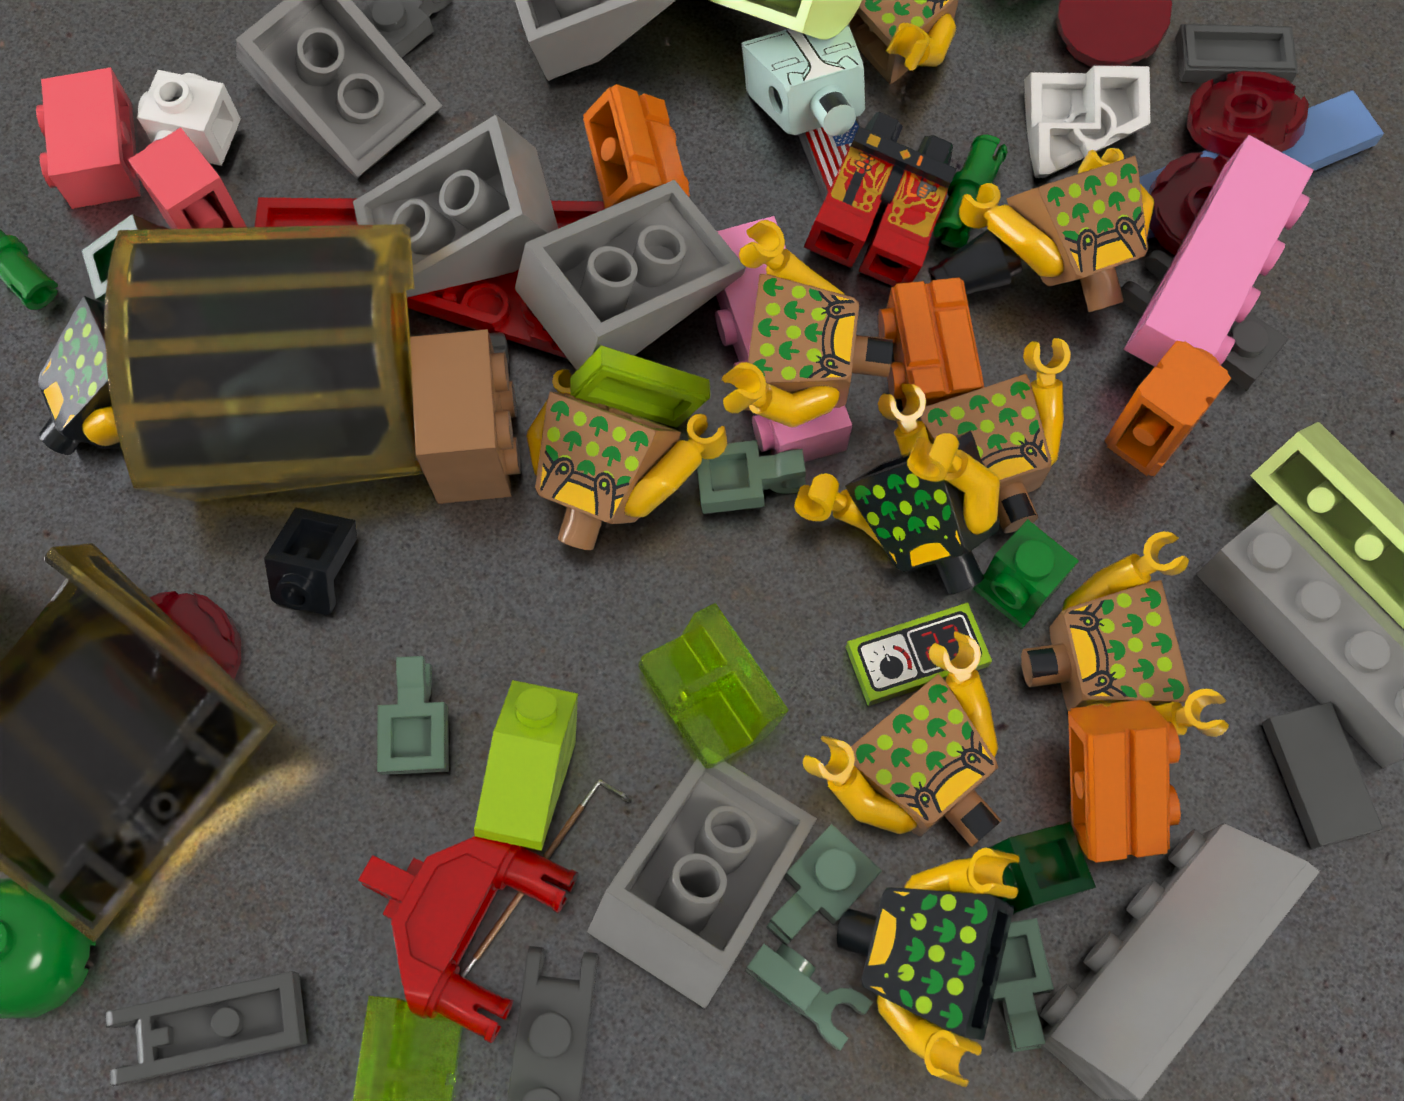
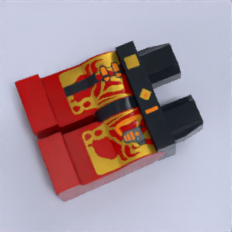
M877 112L865 128L859 126L813 223L804 248L852 268L867 239L875 215H881L858 271L891 286H895L896 284L913 282L922 268L929 249L928 243L944 204L948 187L953 180L957 168L950 166L953 151L951 142L935 135L924 136L918 150H913L897 143L903 128L899 120L882 112ZM824 231L850 243L836 244L827 238ZM878 254L904 266L899 268L888 267L880 260Z

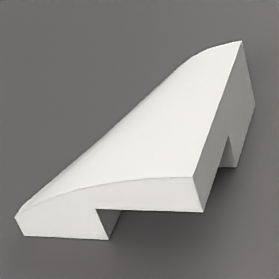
M1093 66L1087 73L1031 72L1024 79L1027 136L1035 178H1046L1085 158L1090 150L1097 152L1150 124L1149 66Z

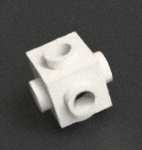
M157 70L149 91L141 96L138 105L137 119L151 142L162 139L181 127L206 160L211 164L220 166L223 164L241 120L224 83L210 81L194 73H184L181 75Z

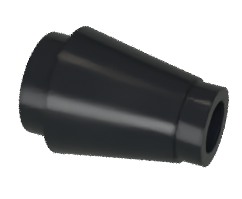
M987 229L940 261L938 265L929 268L928 273L931 281L960 277L964 281L967 295L1010 285L1011 277L1022 273V263L1020 257L1008 245Z

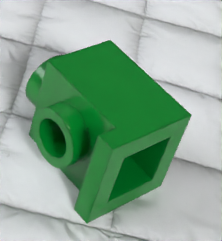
M1027 519L994 555L983 575L984 579L975 585L973 589L1020 629H1023L1059 589L1079 560Z

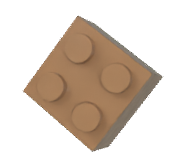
M488 329L410 337L415 453L437 503L444 504L512 497L510 475L521 474L518 440L517 437H513L511 418L517 417L513 381H509L505 352L494 353Z

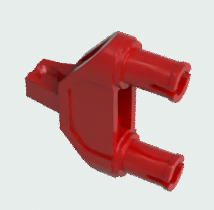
M472 837L427 856L424 862L413 858L406 871L372 855L358 881L365 888L390 900L382 914L391 919L402 985L411 1013L422 1019L427 1017L434 1019L439 1014L483 1037L485 1041L492 1043L502 1026L477 1011L479 1008H482L506 1020L513 1000L508 997L504 998L459 975V962L498 889L503 890L506 886H509L559 913L568 900L564 897L565 891L572 892L578 872L573 869L569 870L526 849V847ZM546 881L564 889L565 891L546 883Z

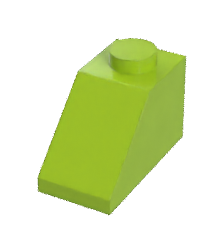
M512 680L493 731L474 827L475 837L542 851L576 743L578 693Z

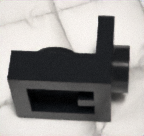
M295 507L264 558L271 600L276 604L284 605L294 610H306L330 615L336 605L333 581L357 539L356 521Z

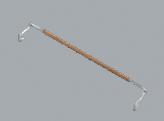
M599 779L583 802L575 809L543 857L547 859L551 857L600 784L622 796V799L629 803L631 799L625 793ZM517 892L473 955V959L461 976L465 977L476 960H479L523 897V893Z

